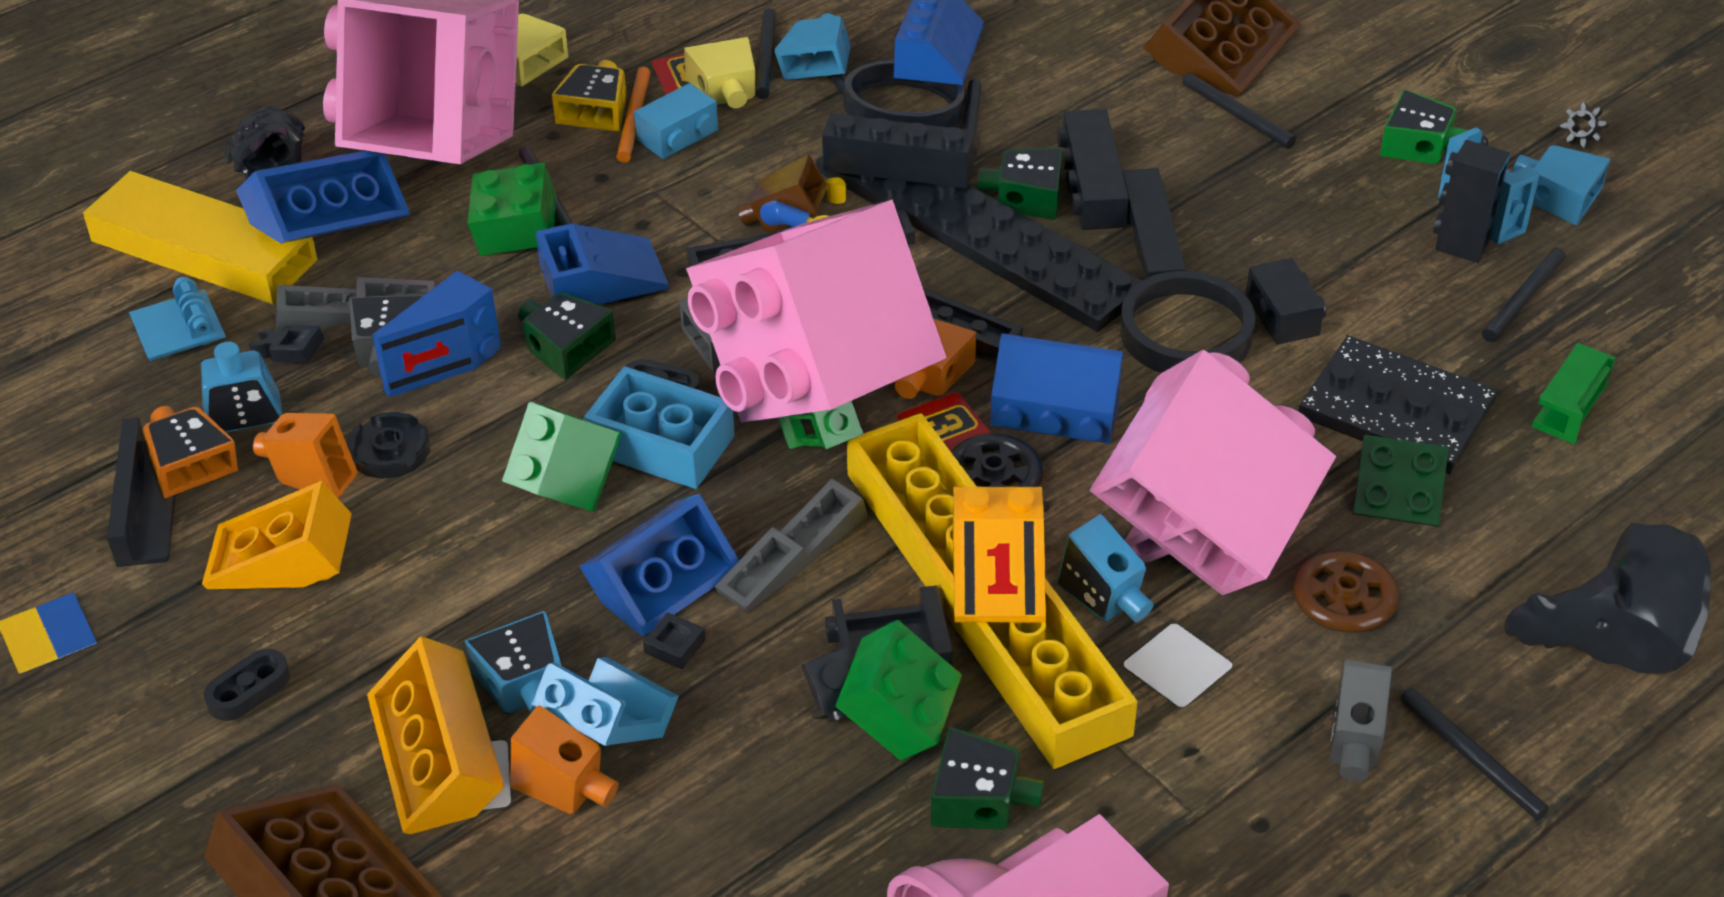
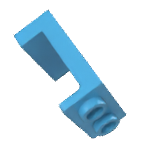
M1477 127L1449 139L1438 198H1440L1445 183H1449L1450 175L1445 174V169L1451 153H1458L1465 140L1481 143L1483 132ZM1531 166L1524 167L1513 173L1508 169L1506 171L1491 238L1497 245L1526 232L1540 174Z
M603 657L597 658L589 681L557 663H549L546 666L532 705L544 707L576 730L607 746L663 738L679 696L610 658Z

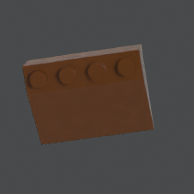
M1185 0L1160 26L1143 49L1168 71L1184 77L1186 74L1192 73L1216 89L1238 97L1301 24L1275 0Z
M339 784L217 811L204 854V858L238 897H443Z

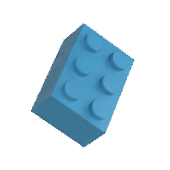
M625 366L583 417L586 420L622 432L613 458L614 462L694 489L699 487L735 437L733 410L724 403L721 397Z

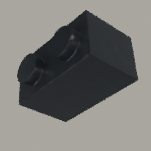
M1293 258L1249 267L1246 296L1276 345L1320 336L1322 319L1326 316L1325 302L1321 296H1317L1309 283L1308 276L1305 272H1301Z

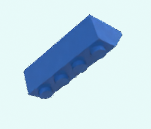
M912 0L895 38L894 78L963 85L983 30L984 21L964 0Z
M360 151L255 171L236 190L250 224L281 244L404 218L410 215L385 153Z

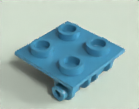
M180 277L175 281L173 286L174 299L129 312L149 361L168 357L177 352L226 338L205 289L198 291L196 283L192 279Z

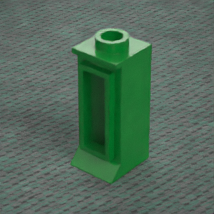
M1577 343L1540 396L1538 404L1544 407L1533 421L1532 427L1575 445L1582 422L1604 389L1608 387L1616 357Z
M852 400L830 410L778 417L789 449L800 446H822L824 449H828L863 435ZM800 419H811L815 431L805 434Z

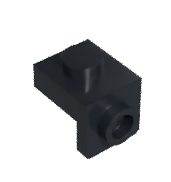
M846 647L801 665L817 709L812 710L815 719L827 714L831 722L846 717L843 712L835 707L852 664Z

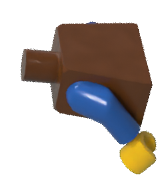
M810 154L759 180L756 183L750 201L738 206V215L745 226H750L760 221L764 230L769 233L787 226L795 227L803 223L826 218L829 216L821 215L814 219L811 217L817 215L825 190L828 202L835 204L844 203L846 201V183L839 177L824 180L823 175H821Z

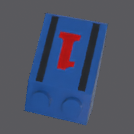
M456 271L375 332L373 339L385 394L392 397L474 370L501 349L492 289Z

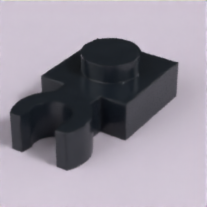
M286 325L281 332H275L271 328L259 329L257 333L261 341H250L248 346L251 351L259 352L262 358L271 356L273 362L308 363L325 338L320 326Z

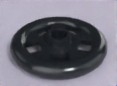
M976 435L960 442L950 451L960 465H962L964 460L974 462L973 470H964L973 482L978 481L986 487H1005L1004 485L1010 482L1011 479H1015L1020 483L1016 487H1039L1043 478L1042 462L1035 450L1022 440L1009 435ZM985 450H1000V454H998V453L982 454V451H985ZM1020 458L1025 466L1014 468L1011 459Z

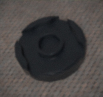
M387 412L370 417L371 422L363 426L361 423L355 426L347 438V446L357 471L369 477L381 479L394 478L412 472L425 462L430 452L428 429L425 425L423 426L418 422V418L406 413Z

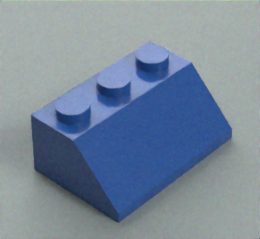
M1002 334L991 395L990 425L1111 444L1119 406L1123 351Z
M700 494L677 500L579 567L601 603L640 636H645L654 629L667 612L675 615L715 587L739 562V559Z

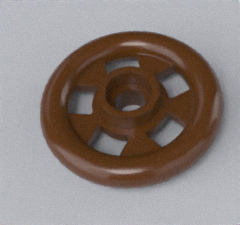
M1329 551L1310 558L1299 568L1293 583L1294 596L1301 610L1316 623L1341 632H1363L1382 625L1394 614L1399 601L1398 586L1391 573L1376 560L1351 551ZM1344 569L1357 570L1362 572L1363 575L1359 577L1356 574L1344 572ZM1322 571L1331 575L1325 583L1320 582L1314 577ZM1368 587L1379 588L1381 598L1369 597ZM1323 594L1331 605L1324 607L1315 598ZM1362 606L1366 612L1349 615L1347 610Z

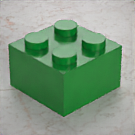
M545 162L531 165L524 164L500 170H487L473 174L467 224L480 256L536 248L535 231L554 227L557 195Z
M897 619L861 639L835 707L902 761L938 744L962 674Z

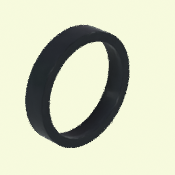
M894 60L877 61L862 65L851 71L845 80L843 106L845 112L851 116L871 119L883 118L888 121L922 123L924 125L946 128L957 125L962 117L964 88L962 85L894 78ZM906 85L931 91L944 98L950 105L930 112H896L869 104L862 100L858 94L878 86Z
M1171 271L1153 275L1142 280L1126 295L1121 311L1120 335L1127 351L1138 362L1154 371L1163 373L1200 352L1182 351L1162 346L1145 336L1137 327L1133 313L1148 301L1163 296L1178 294L1195 295L1224 305L1239 318L1243 325L1242 329L1230 342L1205 351L1208 353L1224 354L1239 363L1250 351L1255 327L1254 308L1248 297L1239 288L1224 279L1202 272Z

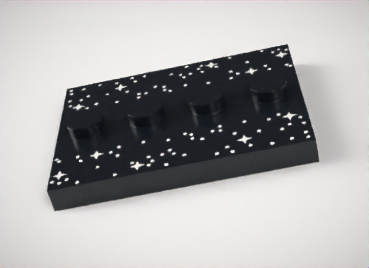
M1347 335L1300 403L1298 412L1307 417L1310 422L1363 441L1364 435L1449 447L1445 473L1451 475L1495 402L1497 389Z

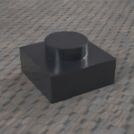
M667 612L644 639V653L682 670L706 640L705 628Z

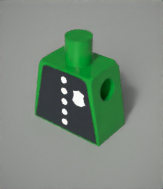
M1403 89L1385 125L1380 156L1437 164L1440 162L1449 144V139L1468 130L1454 127L1457 112L1454 106Z

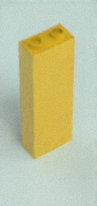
M129 171L83 212L92 242L270 304L276 302L277 285L292 286L318 260L313 237L281 244L252 226L244 208L133 171Z

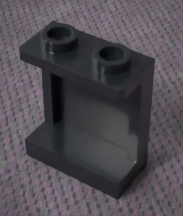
M937 585L920 587L919 605L844 614L841 599L832 600L833 616L825 617L828 643L836 642L837 650L846 647L852 662L863 637L898 619L952 666L953 651Z

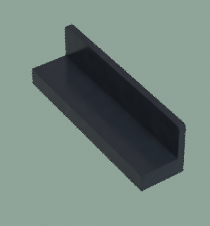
M122 419L107 540L117 567L167 562L170 555L176 495L165 499L161 495L148 459L140 419Z

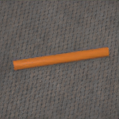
M640 67L637 70L616 155L618 161L623 163L629 162L631 159L636 138L634 111L643 107L651 74L650 70L646 67Z

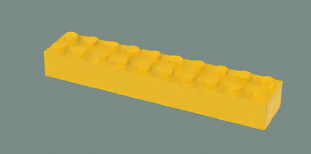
M923 414L911 416L848 440L847 470L849 478L925 586L937 585L944 614L1053 770L1133 737L1138 701L1046 578L1045 622H954L953 487L977 486Z

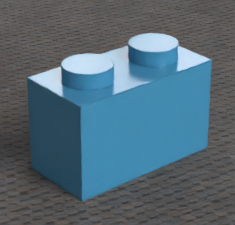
M691 83L634 111L637 141L662 159L718 131L717 102Z

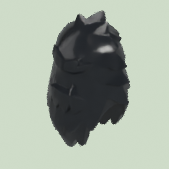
M272 106L261 108L239 123L233 139L224 152V158L228 164L234 161L235 172H243L246 180L255 171L301 162L305 126L294 114L283 111L280 108Z

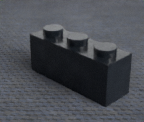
M1465 140L1458 153H1451L1445 169V174L1450 175L1449 183H1445L1439 198V204L1444 205L1443 212L1438 214L1433 228V233L1438 235L1435 250L1472 262H1480L1491 242L1511 152Z

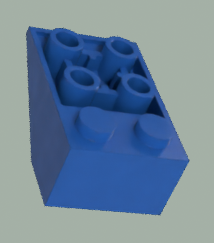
M573 223L535 231L540 268L551 298L557 293L564 292L599 305L669 289V284L649 238Z

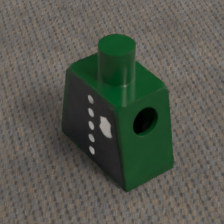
M1062 148L1007 149L1003 152L1001 169L979 168L978 189L999 191L998 201L1023 215L1056 220L1061 179Z
M564 292L557 293L543 305L528 300L521 306L518 313L519 320L523 322L525 342L529 352L564 380H567L616 341L612 310Z
M949 727L931 795V826L1003 830L1008 827L1013 804L1040 808L1044 780L1019 776L1020 751L1016 747Z

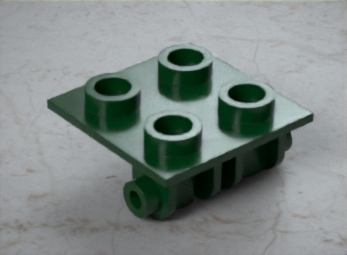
M1364 435L1358 466L1359 474L1353 514L1439 527L1449 447Z

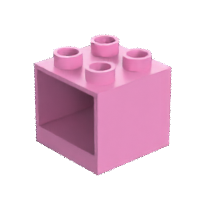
M338 0V6L334 5L328 11L324 27L327 47L330 50L337 51L336 79L334 78L329 81L323 98L324 116L328 122L335 123V146L462 164L511 138L514 127L519 0Z
M893 200L803 223L686 268L693 286L688 293V306L691 316L702 331L710 334L721 365L716 371L717 389L724 403L733 411L738 412L741 423L830 410L946 359Z

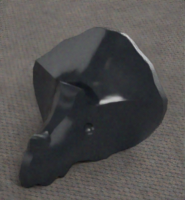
M1631 523L1618 540L1606 568L1580 587L1555 595L1538 592L1530 595L1526 602L1517 606L1506 617L1504 624L1506 634L1517 636L1523 644L1528 646L1543 644L1546 648H1553L1562 644L1573 645L1599 661L1607 664H1618L1639 673L1661 675L1676 671L1694 655L1707 620L1711 584V566L1707 552L1697 536L1686 533L1674 526Z

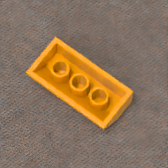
M420 636L367 693L402 831L410 835L476 817L505 787L464 651Z

